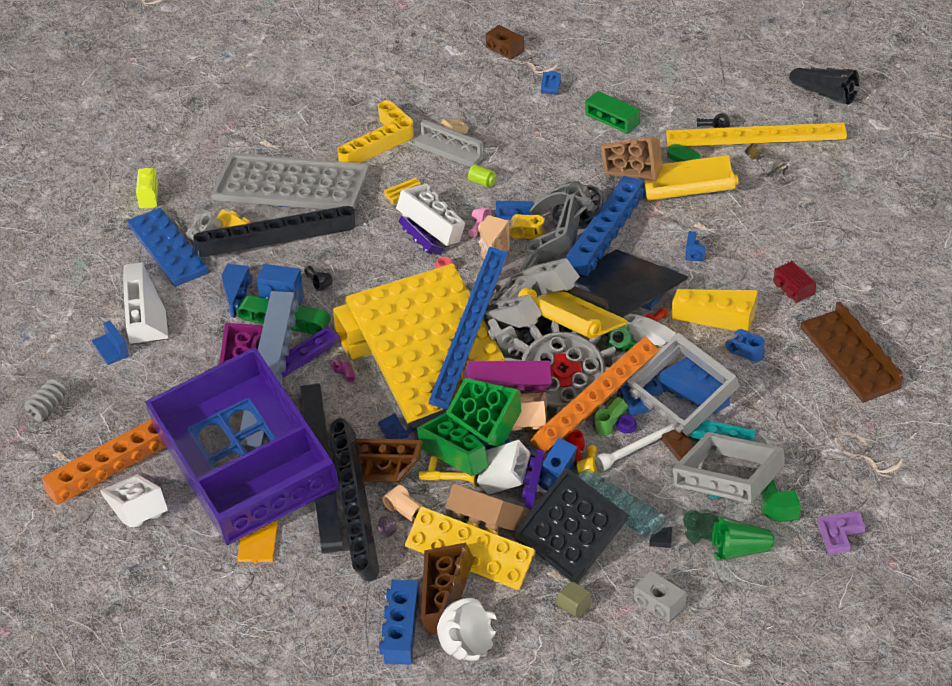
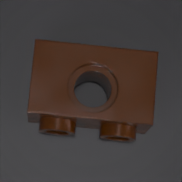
M501 25L496 26L485 34L486 48L510 60L524 52V37Z

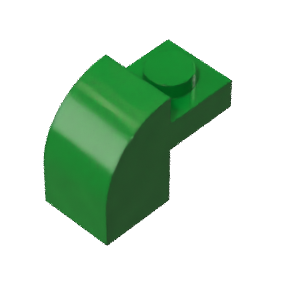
M772 480L761 492V511L767 518L777 522L800 520L801 504L795 490L778 492L774 480Z

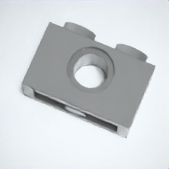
M650 571L635 585L634 601L654 612L657 617L670 622L686 607V592L653 571Z

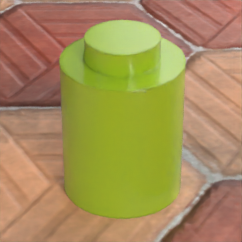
M473 164L468 172V180L487 188L496 183L497 176L495 171Z

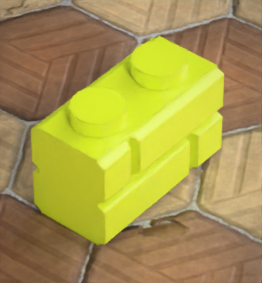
M155 168L138 170L136 195L138 206L141 209L157 207L159 182Z

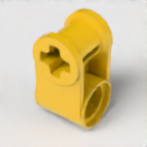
M516 214L511 219L509 235L515 239H536L545 235V229L543 228L544 218L540 215Z

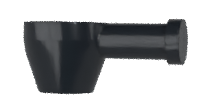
M724 112L717 114L713 119L697 118V127L729 128L730 118Z
M310 265L305 267L304 272L312 278L316 291H322L332 285L333 280L330 273L315 272Z

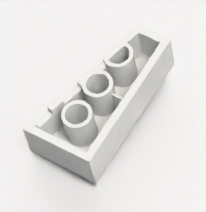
M428 184L401 190L397 210L425 229L428 234L440 240L442 244L449 246L460 242L465 222L454 211L448 210V205L445 202L438 200V194L431 192Z

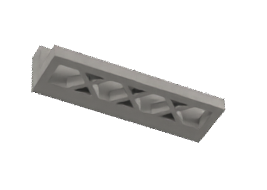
M426 120L421 122V135L414 140L416 147L469 167L473 164L478 165L484 159L482 141ZM427 128H429L434 134L427 132ZM441 133L445 134L449 140L445 139ZM456 139H459L463 145L459 144ZM470 144L477 146V150H474Z

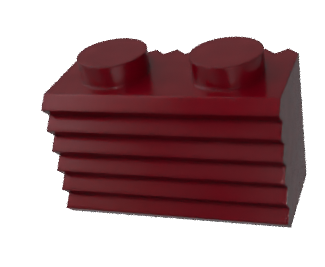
M791 260L787 264L785 263L781 267L779 266L774 269V284L779 288L781 287V290L786 293L787 297L792 298L793 301L795 300V303L816 294L817 282L794 261Z

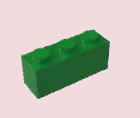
M597 91L585 101V115L626 134L630 133L640 124V109L605 93Z

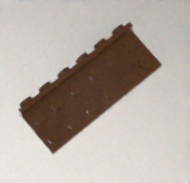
M840 301L836 302L835 311L801 322V329L862 403L901 389L902 371L894 365L891 358L882 351L880 345L871 338L869 332L864 330L859 321L851 315L849 309Z

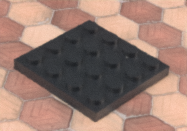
M566 468L513 535L527 547L534 549L537 555L567 579L577 584L630 516Z

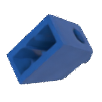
M559 437L541 468V480L538 485L546 491L550 489L566 468L571 471L574 466L577 447Z

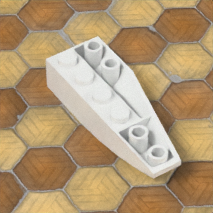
M143 263L124 265V305L129 343L167 339L166 310Z

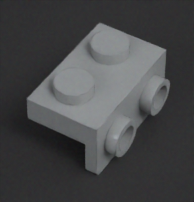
M495 318L487 321L490 329L487 331L492 341L496 339V343L505 358H514L523 353L513 346L514 339H518L512 325L501 330Z

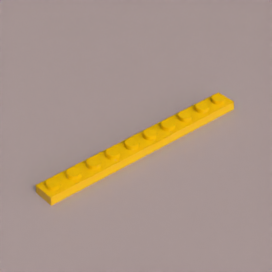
M845 123L666 130L667 147L672 144L713 146L846 139L847 137Z

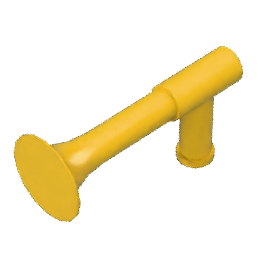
M435 456L430 457L428 470L419 472V480H463L471 482L475 488L477 487L478 474L470 476L465 472L436 471L439 459Z

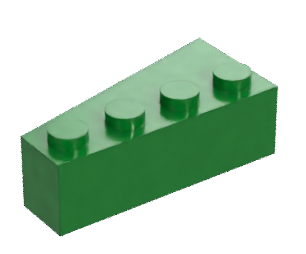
M446 413L417 428L419 440L423 441L422 450L470 476L477 475L488 468L485 446L474 435H470L465 427H462Z

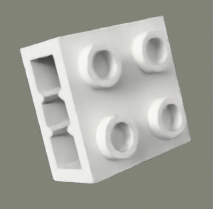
M519 440L486 450L488 468L479 473L477 483L489 495L523 484L530 451Z

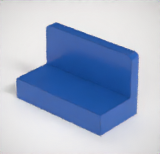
M496 201V217L511 220L516 214L531 215L529 210L534 203L533 201Z
M110 320L104 322L105 335L93 339L92 343L106 364L110 365L129 357L126 341Z

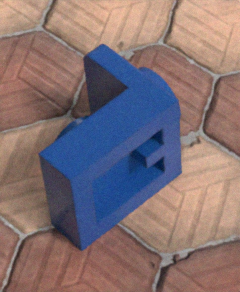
M556 71L543 72L541 93L558 95L559 86L562 81L561 73Z
M689 231L685 260L704 262L705 245H699V240H696V232Z

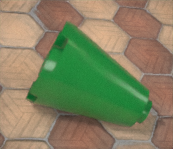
M718 517L719 522H715L713 526L712 546H716L717 552H713L715 559L719 561L768 552L775 544L774 535L765 528L726 517Z

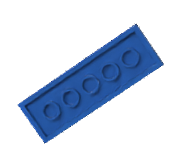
M161 207L127 220L129 228L174 287L209 273L208 267L200 257L195 255L194 249Z

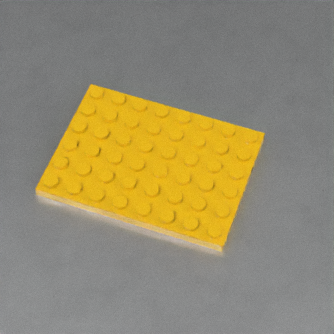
M454 263L346 296V302L407 423L443 410L442 408L430 405L429 399L470 297V293ZM484 319L480 325L452 401L464 381V372L468 361H505L496 341H492L487 331L489 328Z

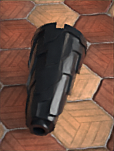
M795 68L790 72L789 76L792 84L847 105L851 104L858 91H854V87H859V74L857 70Z

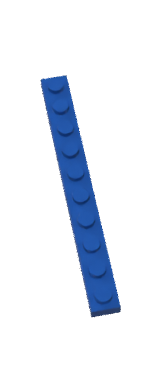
M489 246L429 399L430 405L446 410L449 409L508 252Z

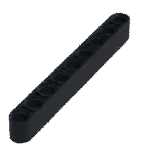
M342 206L199 232L193 236L194 253L198 257H207L349 231L356 226L355 209L351 206Z
M338 418L330 425V435L352 567L363 580L370 582L378 577L379 565L356 434L346 420Z

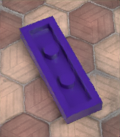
M400 217L398 222L403 226L402 230L412 235V239L422 245V249L425 252L441 255L444 249L422 227L410 218Z
M537 449L535 458H530L529 469L532 472H527L525 483L529 485H524L522 498H526V508L533 509L545 454L543 450Z

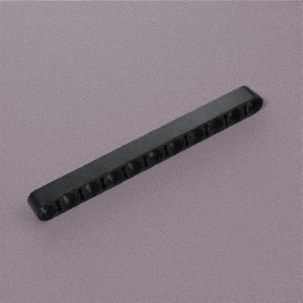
M320 383L301 385L304 420L330 457ZM334 490L315 500L322 554L343 551Z

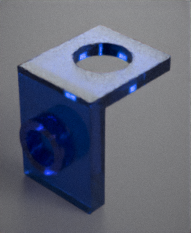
M396 414L377 423L386 439H407L413 431L412 428L405 431Z

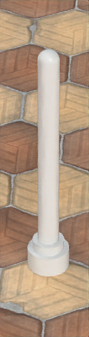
M670 424L611 454L602 453L596 456L595 461L598 469L603 472L611 468L614 461L662 438V434L674 430V428Z

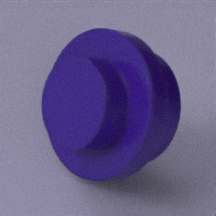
M622 415L617 421L616 427L618 431L628 434L636 430L637 422L631 415Z

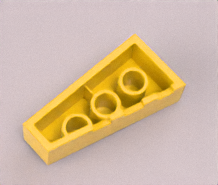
M677 289L672 302V319L733 331L743 329L749 332L757 309L758 291Z

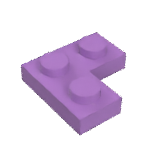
M859 511L817 517V525L828 555L850 552V544L846 535L865 532V525Z

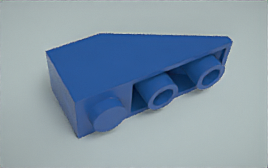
M227 263L222 274V282L231 318H234L242 299L247 295L248 286L252 284L253 276L250 274L249 266Z

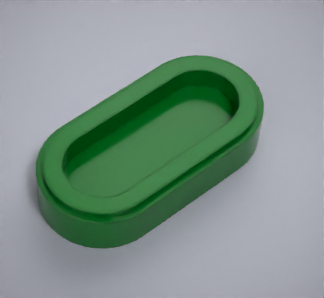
M672 144L667 148V156L674 161L681 162L700 159V154L697 151L683 145Z

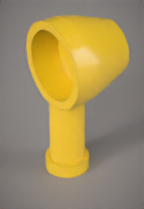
M590 445L587 447V457L577 462V469L579 475L596 477L595 457L597 447Z

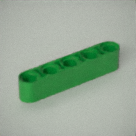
M250 295L245 296L236 313L242 320L264 324L269 299ZM299 305L298 312L294 314L296 318L295 326L291 330L314 335L328 326L331 316L324 310Z

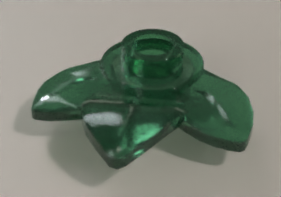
M695 510L687 511L683 517L687 539L694 545L701 538L712 542L713 526L715 522H719L718 517L712 513L701 514Z

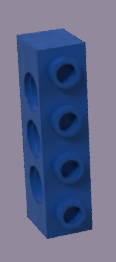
M392 580L391 589H387L386 600L389 602V606L384 608V619H387V621L382 624V637H384V641H380L379 647L380 655L384 656V664L411 665L420 595L417 580Z

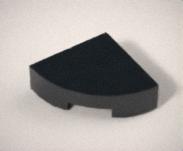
M664 527L661 531L653 534L650 537L649 546L671 548L672 527Z

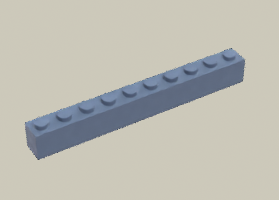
M271 291L258 351L282 386V372L286 370L285 356L289 355L288 342L292 341L291 328L295 326L296 318L294 314L298 312L299 302L295 300L294 292ZM244 410L240 431L257 422L250 411ZM259 430L241 440L247 452L269 442V438L263 430Z

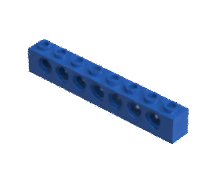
M623 176L602 205L600 211L569 251L567 259L577 274L588 276L596 268L598 260L603 258L605 250L609 249L612 240L617 238L619 230L623 229L625 221L630 219L632 211L637 209L639 201L644 199L646 194L644 180Z

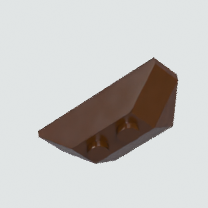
M356 438L364 482L399 483L419 461L423 441Z

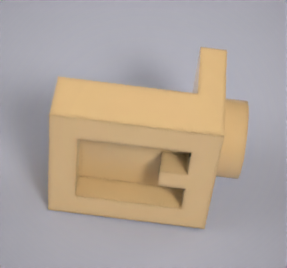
M443 118L440 125L461 134H467L469 129L460 119ZM441 133L445 139L449 140L445 134Z

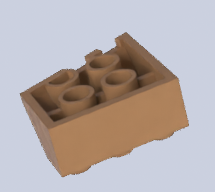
M647 137L601 145L604 174L652 181L657 180L663 167L659 139Z
M456 484L452 486L445 507L452 510V515L464 519L466 515L469 516L468 521L480 525L482 521L486 522L485 527L498 530V527L512 531H516L532 511V509Z

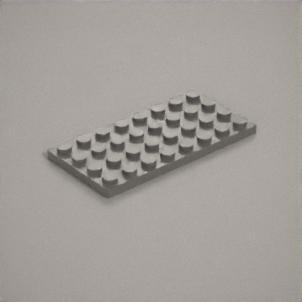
M230 153L211 193L212 200L222 202L289 206L292 208L331 209L351 206L355 209L369 173V164Z

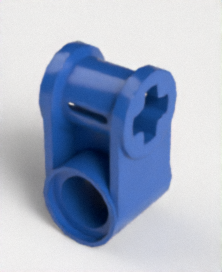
M737 329L734 332L733 338L726 341V348L732 354L739 355L753 362L761 361L764 358V339L761 336L754 335L743 329Z

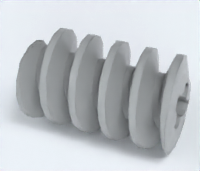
M49 379L46 384L41 386V389L37 390L25 402L24 407L28 415L35 421L42 422L43 417H47L49 412H52L54 407H57L59 402L64 400L63 395L67 394L65 387L59 381Z

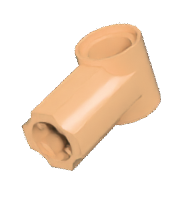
M397 485L382 497V502L389 511L394 512L396 510L411 522L415 521L420 507H424L411 498L406 488L402 485Z

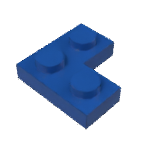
M657 375L643 387L652 396L662 394V386ZM628 382L619 389L622 399L628 405L627 411L629 415L649 412V409L640 398L636 399L630 394Z

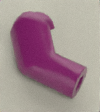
M338 359L331 362V368L334 372L344 375L347 382L350 383L355 380L352 366L348 362Z

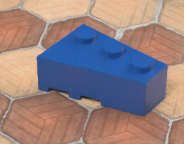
M688 357L660 372L659 382L663 392L666 390L676 394V397L679 399L685 398L692 401V405L697 407L703 404L723 385ZM730 397L727 398L713 412V414H716L717 412L729 406Z

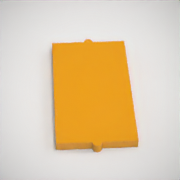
M278 520L240 539L238 562H253L254 564L257 562H273Z

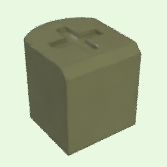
M570 582L559 592L556 601L557 606L576 618H580L591 607V592L574 582Z

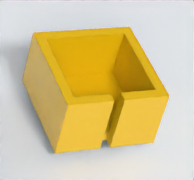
M348 304L333 308L335 330L340 336V343L350 359L355 360L372 354Z

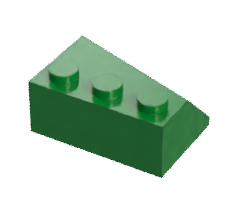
M465 378L446 414L485 443L501 446L504 445L522 412L520 390Z

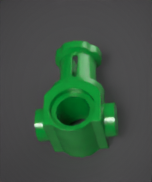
M624 325L608 333V340L605 346L608 348L615 346L616 350H626L628 352L632 348L631 345L634 346L638 342L629 333L630 328ZM616 331L622 334V340L619 343L613 340V334Z

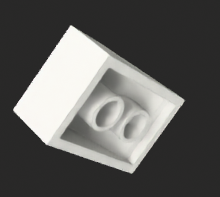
M138 474L100 490L102 496L120 520L129 527L140 526L143 524V521L158 518L163 512L168 510L161 488Z

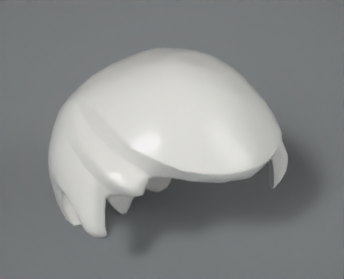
M463 598L451 603L442 613L437 626L438 639L444 651L449 655H453L458 660L478 661L480 657H485L487 650L493 646L491 639L496 634V631L491 627V619L497 620L495 613L485 611L481 602L474 598Z

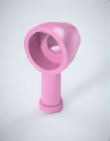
M489 208L473 210L471 218L476 223L468 231L470 237L475 238L480 223L488 215L492 216Z

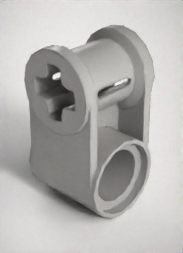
M204 212L187 230L186 235L189 240H193L194 235L192 232L196 234L203 231L222 228V221L209 212Z

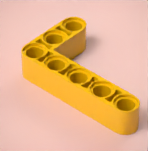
M388 100L381 101L378 104L379 121L384 126L339 146L337 149L339 162L362 163L413 139V120L393 102Z

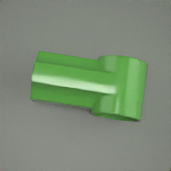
M620 397L613 398L604 409L596 411L595 432L598 435L608 436L613 432V426L628 410V405L624 402V399Z

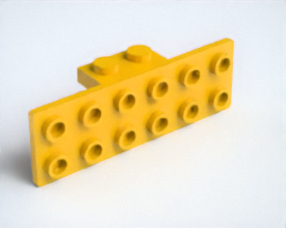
M420 507L405 543L406 547L424 554V550L466 542L474 558L470 572L516 590L521 589L535 554L534 549L498 536V532L486 528L485 531L480 529V525L474 522L467 521L466 524L424 507Z

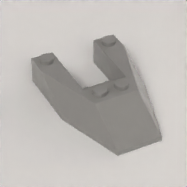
M567 258L528 268L497 282L484 316L491 319L495 318L496 321L518 328L532 327L538 322L537 318L543 313L530 295L518 297L520 291L528 287L535 290L537 296L561 290L568 291L575 286L574 282L580 276Z

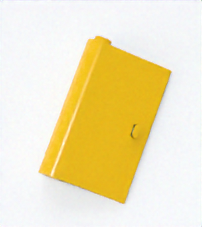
M729 155L662 164V170L656 181L644 180L647 201L735 189V185H738V176L731 169Z
M525 287L518 295V297L530 295L543 313L541 316L590 339L628 324V320L562 290L537 297L535 290Z

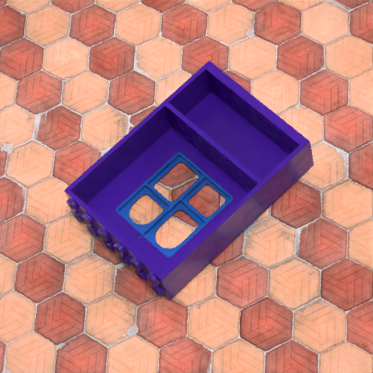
M256 347L145 401L154 428L226 546L339 488L333 461ZM239 410L250 411L257 422L240 432H234L229 424L231 415ZM217 425L223 429L231 445L210 455L200 442L199 433L206 426ZM259 430H263L270 442L247 452L241 440ZM234 452L240 456L218 468L215 466L216 461Z

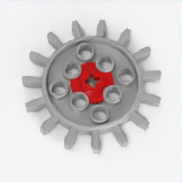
M552 321L551 328L553 333L542 335L535 325L530 327L531 335L535 339L530 346L515 338L513 346L524 353L522 360L506 357L505 361H541L543 358L551 360V383L557 387L546 390L547 410L556 412L557 415L610 368L605 367L604 360L614 356L616 348L612 346L599 351L595 344L600 340L601 335L593 339H586L573 330L572 332H560L559 324ZM558 343L562 345V347L556 349L552 345ZM577 354L579 358L571 359L569 355ZM592 364L596 368L590 370L586 368V365ZM576 379H582L585 383L579 385L576 384L574 381ZM617 391L616 393H614L612 396H613V397H616L617 394H618V391ZM571 394L573 398L568 400L563 395ZM602 404L596 411L604 409L605 406Z

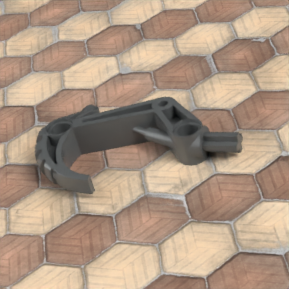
M579 181L565 183L546 193L529 210L530 214L538 215L550 206L564 204L557 229L528 243V258L522 265L520 272L535 266L536 263H544L574 246L581 213L586 209L590 211L595 206L590 198L591 192L587 186H584Z

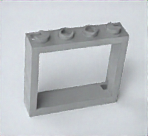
M680 333L674 336L627 380L630 388L629 392L634 398H640L649 410L654 409L663 421L668 420L677 432H683L686 436H689L739 388L737 377ZM680 352L723 384L685 421L643 389Z
M707 432L674 466V486L752 503L785 466L784 448ZM710 453L762 463L749 479L697 468Z

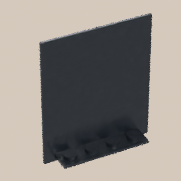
M616 249L603 256L602 259H599L596 268L588 276L578 274L580 277L574 282L575 286L565 292L623 318L687 280L689 276Z

